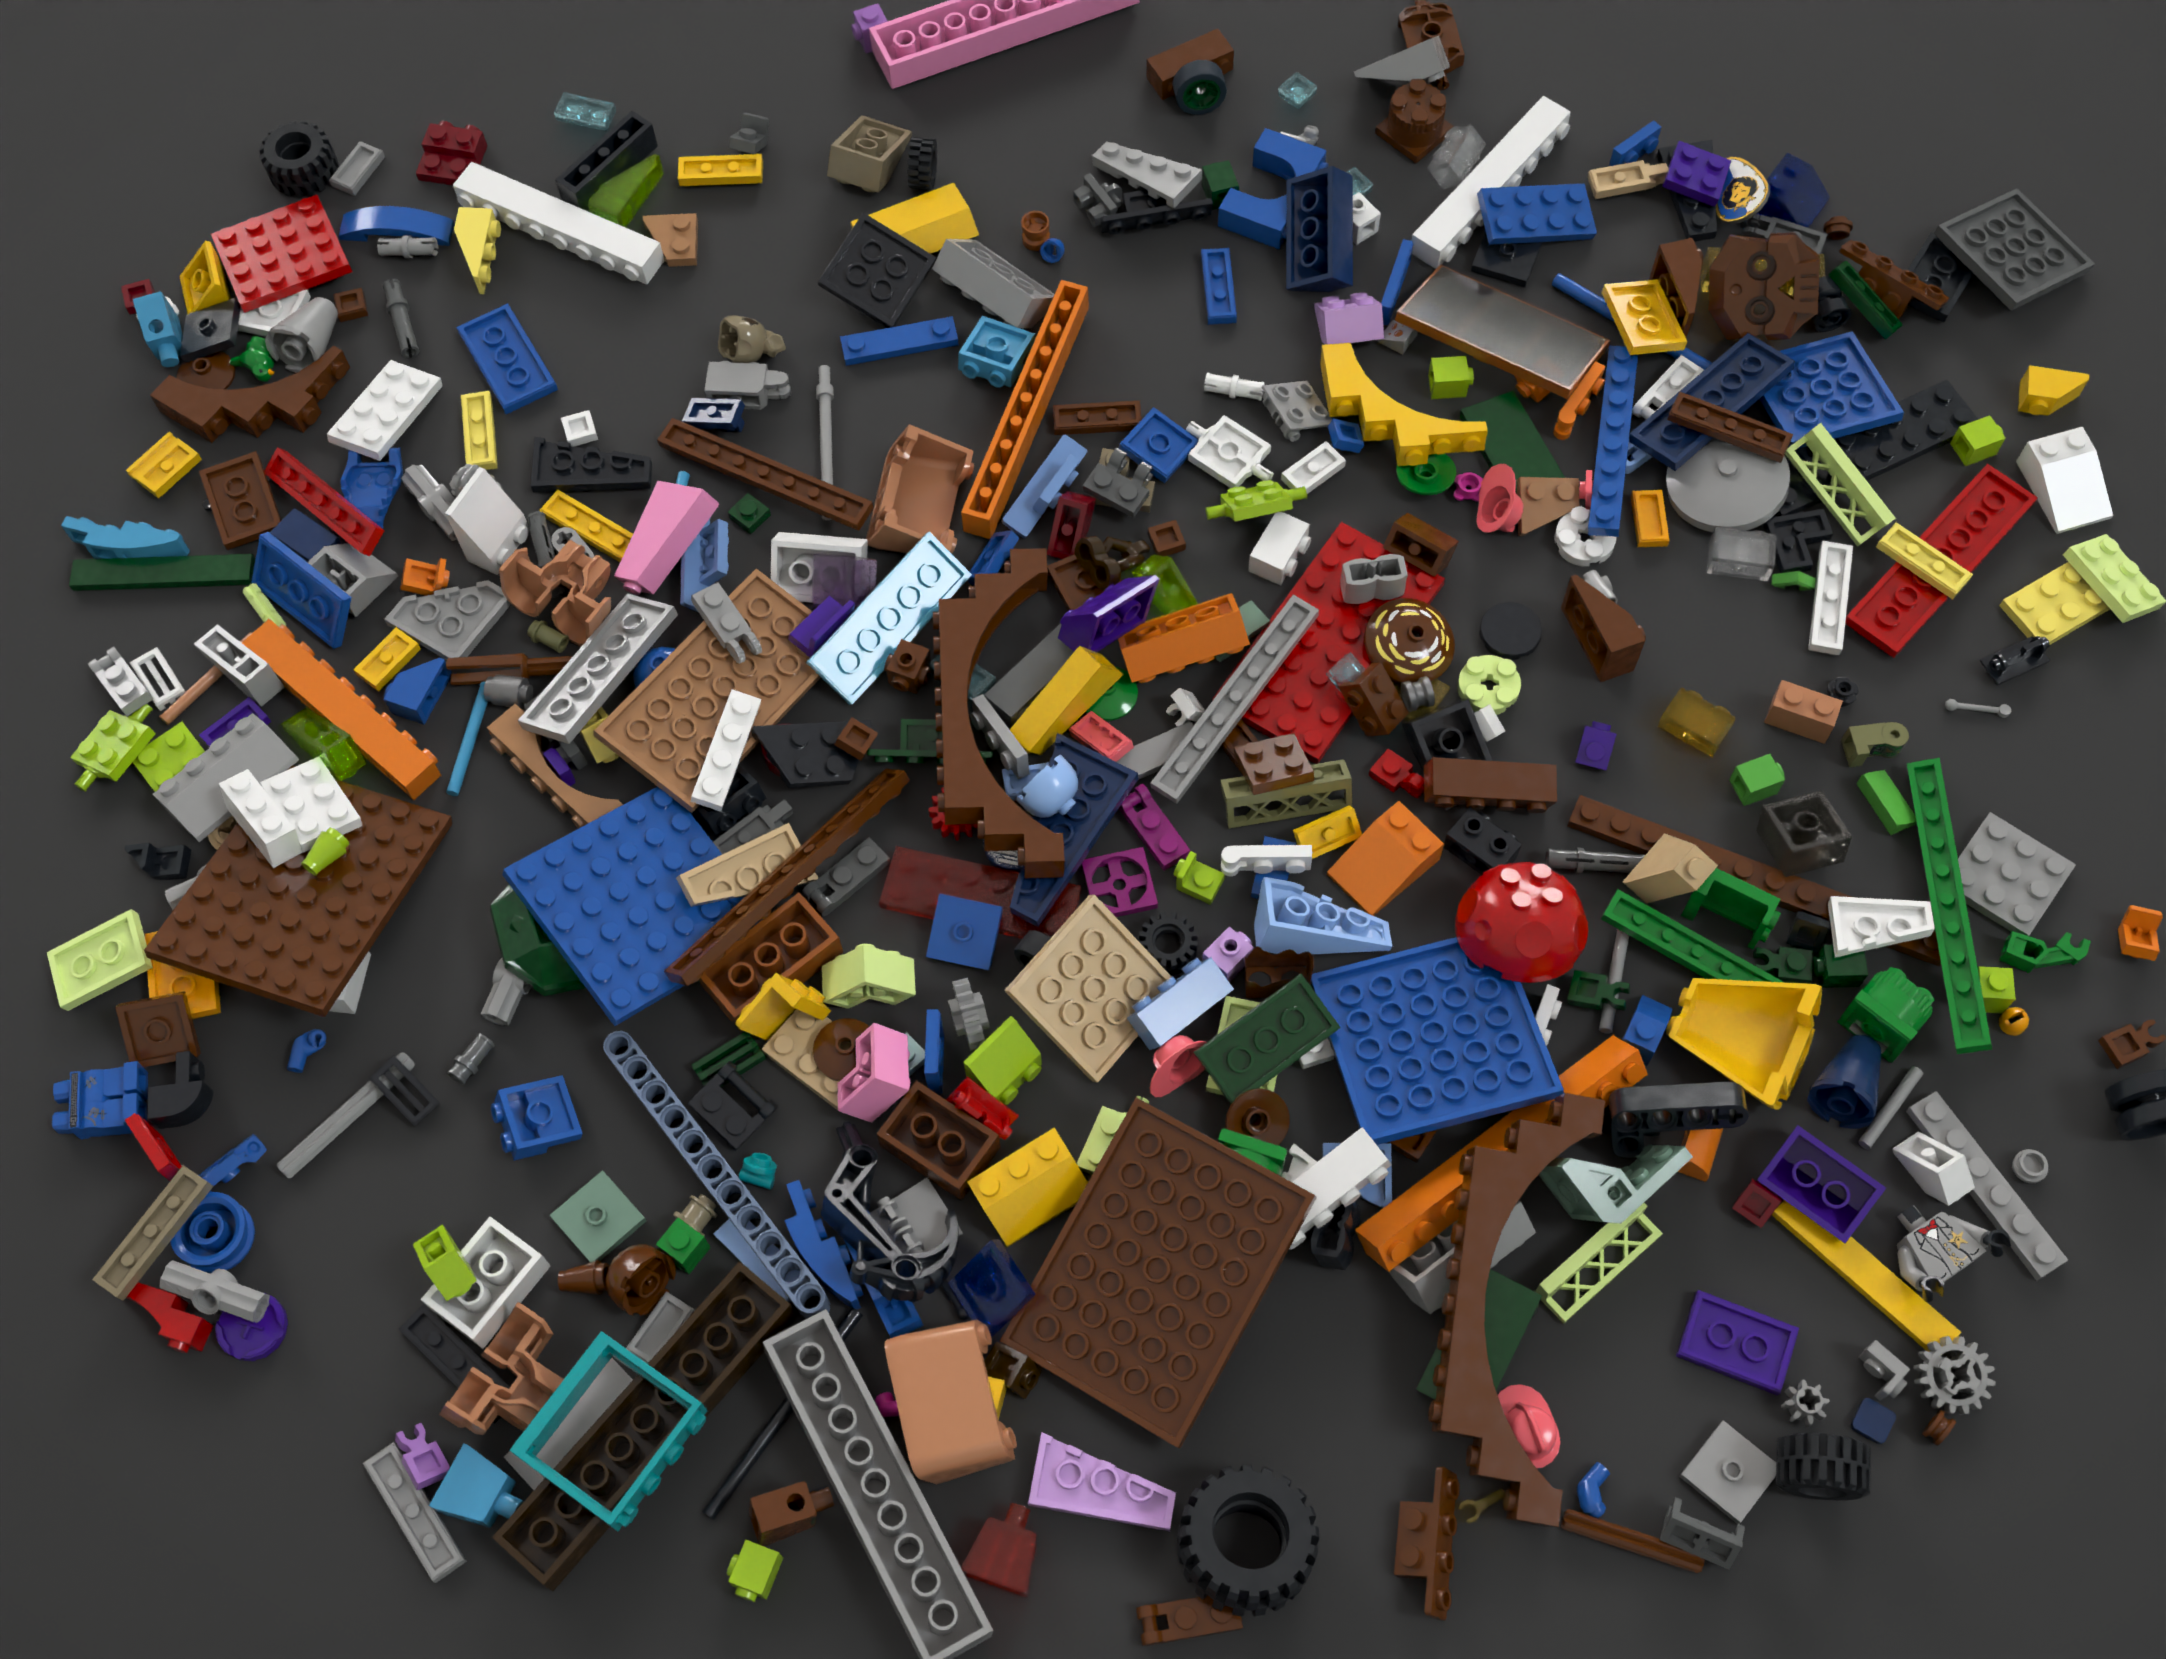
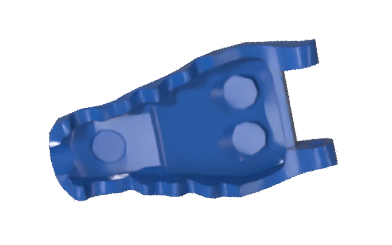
M400 447L389 449V462L362 463L361 454L349 450L347 464L341 477V490L344 498L382 529L389 505L402 482L403 466Z

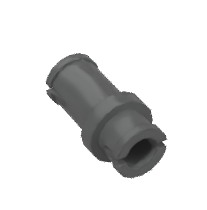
M478 1033L463 1054L457 1055L454 1058V1065L447 1071V1074L457 1083L465 1084L470 1075L474 1076L478 1072L477 1066L488 1052L493 1049L494 1043L483 1034Z

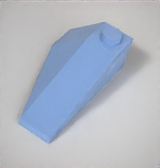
M1268 877L1263 878L1254 922L1256 947H1261L1263 951L1278 954L1291 949L1297 954L1303 952L1331 954L1391 950L1392 941L1387 921L1354 907L1346 910L1331 903L1332 898L1323 894L1321 898L1306 893L1303 891L1304 886L1295 882Z

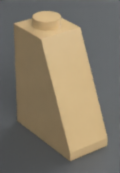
M1664 833L1624 879L1623 883L1645 903H1651L1697 891L1718 865L1695 844Z

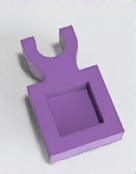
M422 1423L415 1425L414 1434L417 1437L416 1439H407L403 1431L396 1433L395 1438L398 1447L406 1452L402 1456V1464L417 1491L443 1480L450 1469L437 1442L426 1443V1432Z

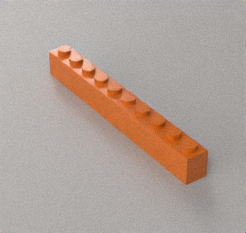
M1065 280L1060 281L961 511L963 532L991 539L1089 309L1087 286Z
M1612 1035L1558 1077L1564 1093L1605 1100V1108L1609 1105V1096L1614 1090L1632 1087L1647 1076L1648 1073L1639 1049ZM1555 1099L1511 1111L1356 1228L1355 1232L1365 1253L1390 1272L1457 1221L1459 1210L1455 1208V1198L1458 1189H1462L1463 1175L1459 1173L1462 1155L1466 1154V1151L1474 1146L1508 1152V1148L1504 1147L1506 1129L1520 1119L1552 1125V1122L1548 1120V1110L1550 1103Z

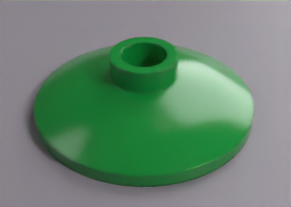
M1447 454L1428 455L1427 464L1416 466L1397 465L1396 474L1399 482L1409 491L1420 495H1435L1446 491L1452 486L1456 478V466Z
M1115 666L1123 675L1112 686V689L1107 690L1085 712L1086 714L1093 711L1105 721H1113L1124 717L1134 708L1138 697V688L1136 682H1131L1129 673L1126 670Z

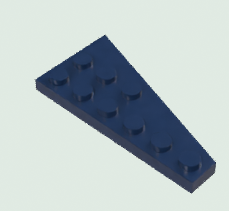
M1057 733L1055 739V748L1050 758L1049 766H1056L1058 763L1054 759L1062 755L1075 770L1078 778V790L1072 799L1076 804L1063 816L1057 812L1047 818L1034 816V820L1054 833H1063L1064 876L1025 878L1024 866H1022L1010 904L1012 914L1037 927L1042 923L1139 779L1137 772Z

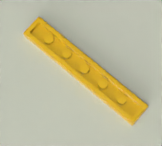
M1785 1200L1772 1213L1775 1219L1926 1351L1930 1352L1927 1343L1931 1341H1936L1940 1344L1941 1337L1949 1336L1953 1342L1954 1338L1960 1335L1961 1331L1930 1304L1925 1302L1923 1298L1854 1238L1850 1237L1846 1243H1843Z

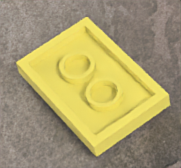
M2069 562L2003 599L1999 605L2027 638L2031 636H2044L2049 640L2050 645L2110 610Z

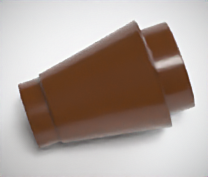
M596 1260L559 1271L558 1287L561 1292L568 1291L601 1295L603 1291H607L606 1276L610 1265Z

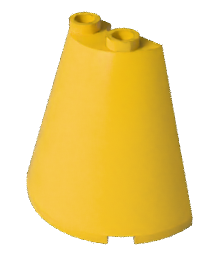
M1693 978L1689 988L1684 987L1681 992L1678 1005L1683 1007L1679 1016L1671 1017L1666 1034L1674 1042L1724 1077L1740 1084L1744 1091L1764 1105L1778 1110L1782 1106V1102L1778 1100L1783 1099L1787 1101L1808 1055L1815 1032L1813 1028V1015L1818 1016L1820 1011L1822 986L1804 983Z

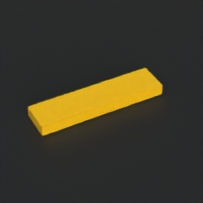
M558 489L539 510L545 513L547 520L561 528L569 527L574 529L584 542L618 562H621L633 536V533Z

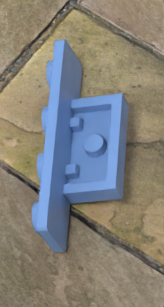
M1063 435L1003 517L1002 524L1022 538H1026L1048 506L1054 509L1058 504L1059 497L1063 495L1059 492L1064 485L1069 488L1079 474L1075 469L1086 455L1087 449L1067 435Z
M709 519L682 555L680 604L682 606L697 611L691 601V596L727 575L729 568L727 562L729 544L727 522L717 519L710 524Z

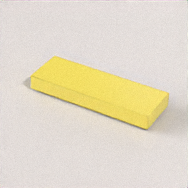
M490 391L461 395L466 463L476 464L486 470L496 469L498 465L492 395Z
M1897 522L1881 538L1876 548L1952 600L1973 575Z

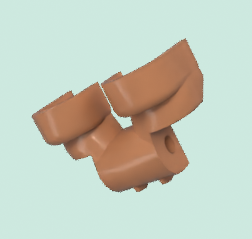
M569 540L554 559L542 568H539L530 561L527 547L516 549L499 568L501 589L504 596L515 608L528 616H539L551 601V591L560 584L569 588L568 596L563 598L551 612L552 621L560 633L569 636V641L578 646H582L610 613L611 597H605L600 603L594 601L604 589L609 579L610 563L603 560L599 555H595L593 558L585 555L584 546L578 545L572 540Z
M517 1302L502 1328L481 1355V1357L500 1369L508 1368L517 1377L512 1386L508 1389L495 1384L490 1377L472 1367L451 1400L446 1402L439 1415L459 1428L466 1427L479 1435L486 1433L497 1415L524 1431L564 1380L536 1361L553 1336V1332L546 1321L520 1302Z

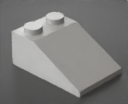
M1436 36L1356 70L1354 74L1355 77L1400 81L1424 79L1426 83H1430L1445 76L1444 70L1450 68L1440 37Z

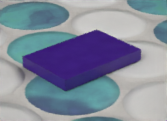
M1697 1290L1676 1357L1778 1396L1783 1387L1799 1328Z

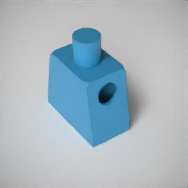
M160 291L133 299L142 333L150 350L161 361L162 366L174 367L178 365V355L181 353L183 339L179 317L163 293Z
M464 1443L429 1506L443 1515L491 1527L499 1514L509 1519L524 1501L510 1494L515 1486L516 1481Z

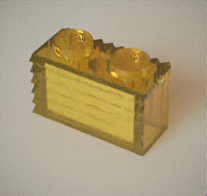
M1680 688L1663 713L1657 727L1713 758L1731 731L1736 718L1731 716V713L1726 708L1713 706L1712 703L1703 700L1699 693Z

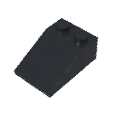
M1469 699L1458 700L1402 723L1411 749L1423 772L1424 765L1433 757L1493 761ZM1454 804L1453 807L1443 808V809H1444V811H1447V810H1449V809H1451V808H1454V807H1456V806H1459V805H1461V804Z

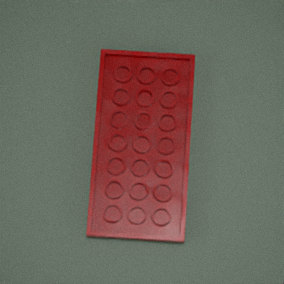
M1343 522L1338 525L1271 617L1270 624L1293 594L1317 608L1319 616L1241 718L1245 724L1270 738L1294 733L1307 759L1315 764L1320 762L1353 715L1352 710L1345 702L1339 686L1343 682L1355 681L1371 664L1364 645V632L1368 620L1381 605L1394 600L1373 598L1361 604L1344 602L1340 587L1343 564L1359 558L1374 560L1380 556L1393 553L1384 549L1382 543ZM1405 561L1408 573L1405 591L1403 595L1395 599L1412 598L1430 605L1444 585L1445 578L1438 574L1434 577ZM1267 626L1266 628H1264V629L1260 632V634L1258 635V637L1255 639V641L1252 643V645L1250 646V648H1249V649L1247 650V652L1244 654V656L1242 657V659L1239 661V663H1238V664L1236 665V667L1233 669V671H1232L1231 674L1228 676V678L1225 680V682L1223 683V685H1222V686L1220 687V689L1217 691V693L1215 694V696L1212 698V701L1214 700V698L1217 696V694L1220 692V690L1223 688V686L1226 684V682L1229 680V678L1233 675V673L1236 671V669L1239 667V665L1242 663V661L1245 659V657L1248 655V653L1251 651V649H1252V648L1254 647V645L1258 642V640L1261 638V636L1264 634V632L1267 630V628H1268L1269 626Z

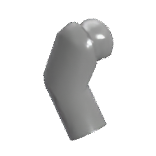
M1308 125L1304 128V134L1298 136L1283 131L1280 133L1315 145L1318 141L1317 135L1319 130L1315 126Z

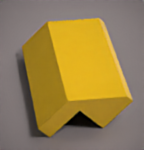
M954 183L869 214L873 219L930 254L941 250L946 239H970L979 235L970 208ZM858 219L850 222L852 228L854 227Z

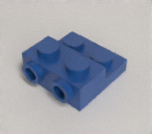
M563 1075L500 1089L497 1091L494 1103L491 1104L492 1118L495 1123L501 1122L504 1133L500 1135L503 1151L505 1153L511 1152L513 1160L547 1152L548 1147L580 1140L583 1133Z

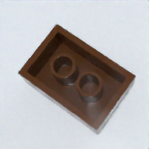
M917 1080L876 1134L880 1147L961 1201L971 1189L967 1181L982 1173L1001 1148L997 1133L961 1109L958 1110L953 1104Z

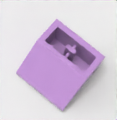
M1367 293L1350 294V299L1339 300V296H1329L1322 298L1321 303H1314L1321 340L1325 345L1384 339L1382 304L1372 296H1367Z

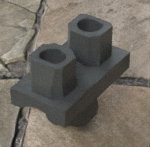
M1089 173L1083 176V186L1073 191V201L1080 209L1089 204L1093 206L1087 209V218L1092 226L1096 227L1101 225L1102 216L1116 213L1117 208L1122 204L1120 198L1123 191L1118 184L1108 185L1103 183L1100 186L1092 174Z

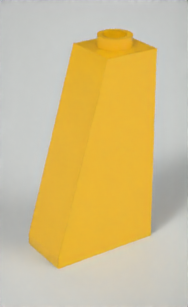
M1079 646L1011 727L1010 731L1027 753L1031 752L1042 755L1055 742L1057 733L1062 735L1120 679L1123 673L1102 654Z

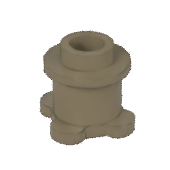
M700 1194L698 1198L691 1195L689 1197L691 1201L682 1213L676 1211L673 1216L676 1219L679 1217L701 1235L705 1236L702 1230L712 1217L717 1218L718 1215L714 1212L717 1205L703 1194Z

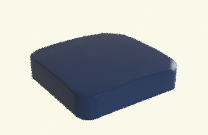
M1865 1398L1861 1401L1851 1422V1428L1869 1440L1882 1444L1889 1435L1896 1420V1414L1874 1400Z

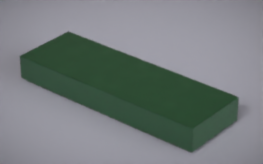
M1844 261L1828 274L1885 340L1903 326L1901 321L1848 261Z

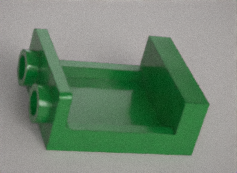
M1716 868L1697 891L1692 892L1681 916L1693 921L1699 908L1704 907L1751 930L1753 936L1747 947L1754 949L1758 941L1765 943L1771 930L1776 925L1781 915V912L1777 911L1776 908L1781 899Z

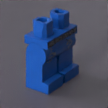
M138 1061L126 1062L124 1067L95 1069L83 1073L81 1071L70 1072V1080L53 1084L54 1100L58 1104L69 1103V1111L55 1112L52 1115L53 1129L57 1133L62 1134L74 1133L79 1139H87L90 1136L100 1137L133 1133L125 1119L136 1113L147 1121V1103L144 1100H148V1072Z

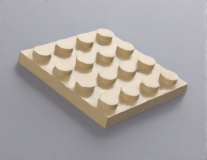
M1089 895L1004 991L1092 1082L1098 1083L1138 1037V1033L1127 1019V1017L1135 1012L1132 1006L1148 995L1151 999L1160 993L1157 987L1172 976L1095 895Z

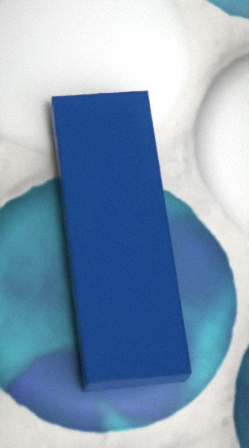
M1402 240L1381 302L1383 325L1390 323L1411 261L1413 241Z
M1229 248L1202 249L1201 263L1208 325L1237 323Z

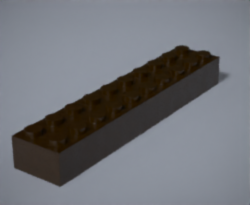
M739 1261L649 1361L648 1365L700 1401L707 1409V1413L704 1415L707 1417L764 1352L763 1341L781 1333L796 1316V1313L789 1302ZM637 1375L554 1467V1470L612 1512L688 1410L640 1375ZM545 1478L492 1538L539 1582L551 1591H554L610 1526Z

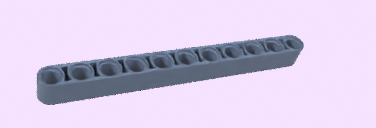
M624 1031L610 1033L603 1043V1049L613 1066L802 1317L808 1319L825 1309L829 1313L830 1301L821 1285L633 1038ZM628 1046L625 1053L615 1055L620 1047ZM647 1070L642 1078L633 1079L638 1071ZM665 1094L661 1102L651 1103L655 1096ZM684 1119L681 1126L670 1128L674 1120ZM696 1143L703 1144L698 1152L688 1153L692 1145ZM722 1168L721 1174L718 1177L707 1178L708 1173L712 1169ZM731 1194H741L738 1202L734 1204L726 1203ZM754 1218L761 1219L757 1228L753 1230L746 1229L748 1221ZM770 1245H781L777 1254L773 1256L765 1255V1251ZM792 1270L800 1271V1276L797 1280L793 1282L785 1281V1276L788 1272ZM812 1296L821 1297L820 1303L815 1308L808 1309L804 1307L808 1298Z

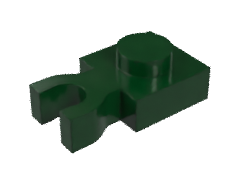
M1779 946L1776 954L1765 948H1755L1753 958H1761L1766 963V965L1755 964L1756 967L1767 973H1776V978L1785 983L1810 984L1812 981V950Z
M1574 970L1567 1001L1569 1005L1601 1010L1603 1003H1607L1614 1009L1625 1011L1626 1001L1616 999L1615 995L1618 993L1629 994L1630 984L1626 982L1608 984L1607 975Z

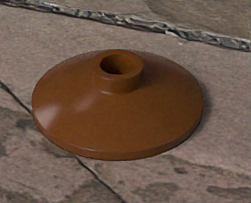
M220 351L187 363L183 361L178 369L177 379L209 389H227L234 380L236 370L235 366L230 364L231 358L226 353Z
M853 1018L838 1019L824 1026L816 1036L813 1045V1056L818 1069L828 1078L841 1081L856 1067V1038L870 1026ZM844 1041L851 1043V1047L847 1050L839 1048L840 1044Z
M1256 1088L1242 1093L1233 1101L1227 1112L1225 1125L1228 1130L1278 1146L1288 1132L1290 1115L1286 1103L1278 1094L1268 1089ZM1253 1114H1257L1256 1122L1250 1124L1249 1120Z

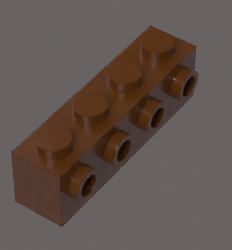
M1433 757L1424 765V802L1435 803V807L1449 808L1453 807L1454 804L1466 805L1467 809L1470 807L1473 810L1483 809L1485 806H1496L1498 811H1514L1516 808H1527L1529 813H1543L1557 802L1556 765Z

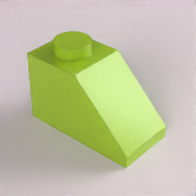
M443 1224L413 1244L424 1271L446 1301L465 1294L472 1284L477 1281L471 1267Z

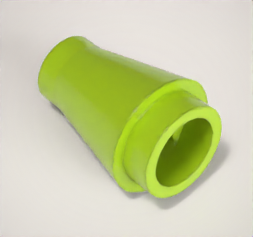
M329 827L326 832L321 831L308 855L301 862V865L309 873L316 876L321 870L347 853L346 848L350 843L340 832Z

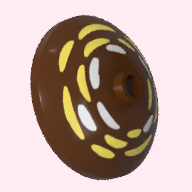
M1399 598L1384 603L1372 614L1364 632V645L1371 663L1381 662L1391 681L1398 684L1405 681L1414 683L1419 678L1425 676L1429 678L1430 682H1433L1447 670L1454 656L1455 640L1449 623L1437 609L1417 599ZM1412 631H1417L1420 637H1415Z

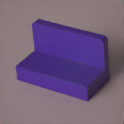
M829 595L789 634L788 640L807 656L811 657L854 611L855 603L849 600L842 606Z

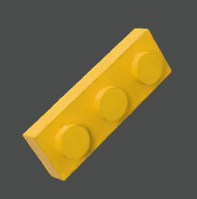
M762 154L679 157V186L763 183Z

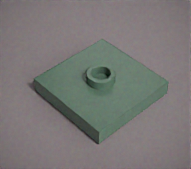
M603 1170L550 1214L554 1222L589 1262L601 1261L647 1221Z

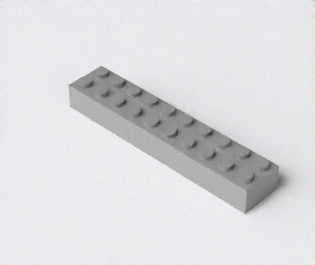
M827 1309L763 1341L764 1353L919 1659H953L992 1637L993 1629Z

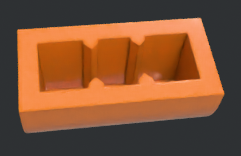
M1724 1128L1686 1130L1681 1146H1685L1693 1158L1678 1172L1707 1182Z

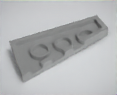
M1105 142L1092 155L1093 166L1116 178L1124 177L1128 179L1129 185L1136 189L1140 186L1147 189L1148 195L1155 199L1160 197L1166 199L1167 205L1175 208L1202 180V169L1168 160L1161 156L1144 153L1137 149L1120 146L1116 143Z

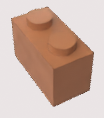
M1781 680L1772 698L1764 723L1825 744L1835 726L1843 701Z

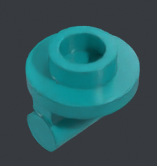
M753 1153L752 1156L744 1158L739 1179L771 1190L775 1182L774 1176L777 1165L769 1155Z

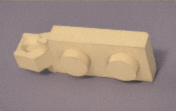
M1641 160L1593 169L1588 172L1587 178L1594 198L1600 199L1654 188L1656 185L1664 182L1668 167L1666 163L1650 166V164H1645Z

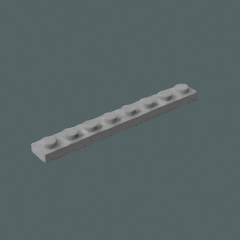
M1294 594L1151 781L1152 789L1176 804L1180 801L1319 616L1317 608Z

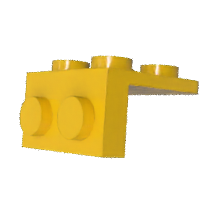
M775 973L773 977L765 981L755 999L742 1009L740 1017L736 1021V1026L752 1035L769 1040L795 1009L822 1021L831 1010L823 1003L825 997L812 986L807 988L797 979L791 980Z

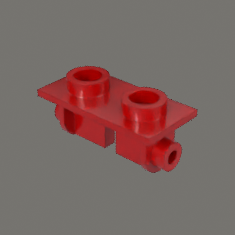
M968 1076L946 1099L955 1108L961 1109L997 1133L999 1138L1006 1140L1011 1135L1012 1129L1009 1126L1019 1117L1018 1114Z

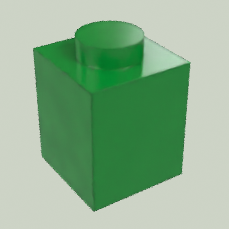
M679 1217L656 1243L658 1249L668 1254L673 1259L675 1265L688 1275L711 1248L703 1235Z

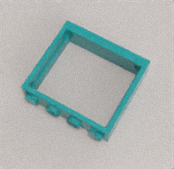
M601 1331L517 1439L510 1451L618 1532L622 1526L626 1527L633 1521L639 1510L637 1506L645 1495L650 1496L661 1482L660 1475L668 1464L673 1465L679 1459L684 1450L682 1445L690 1434L695 1435L702 1428L706 1421L704 1415L707 1413V1409L696 1398ZM613 1356L688 1411L614 1510L610 1512L536 1456Z

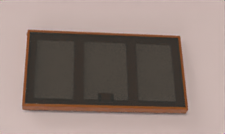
M1443 265L1438 266L1402 305L1395 317L1396 322L1565 399H1568L1580 384L1594 362H1597L1604 354L1611 341Z

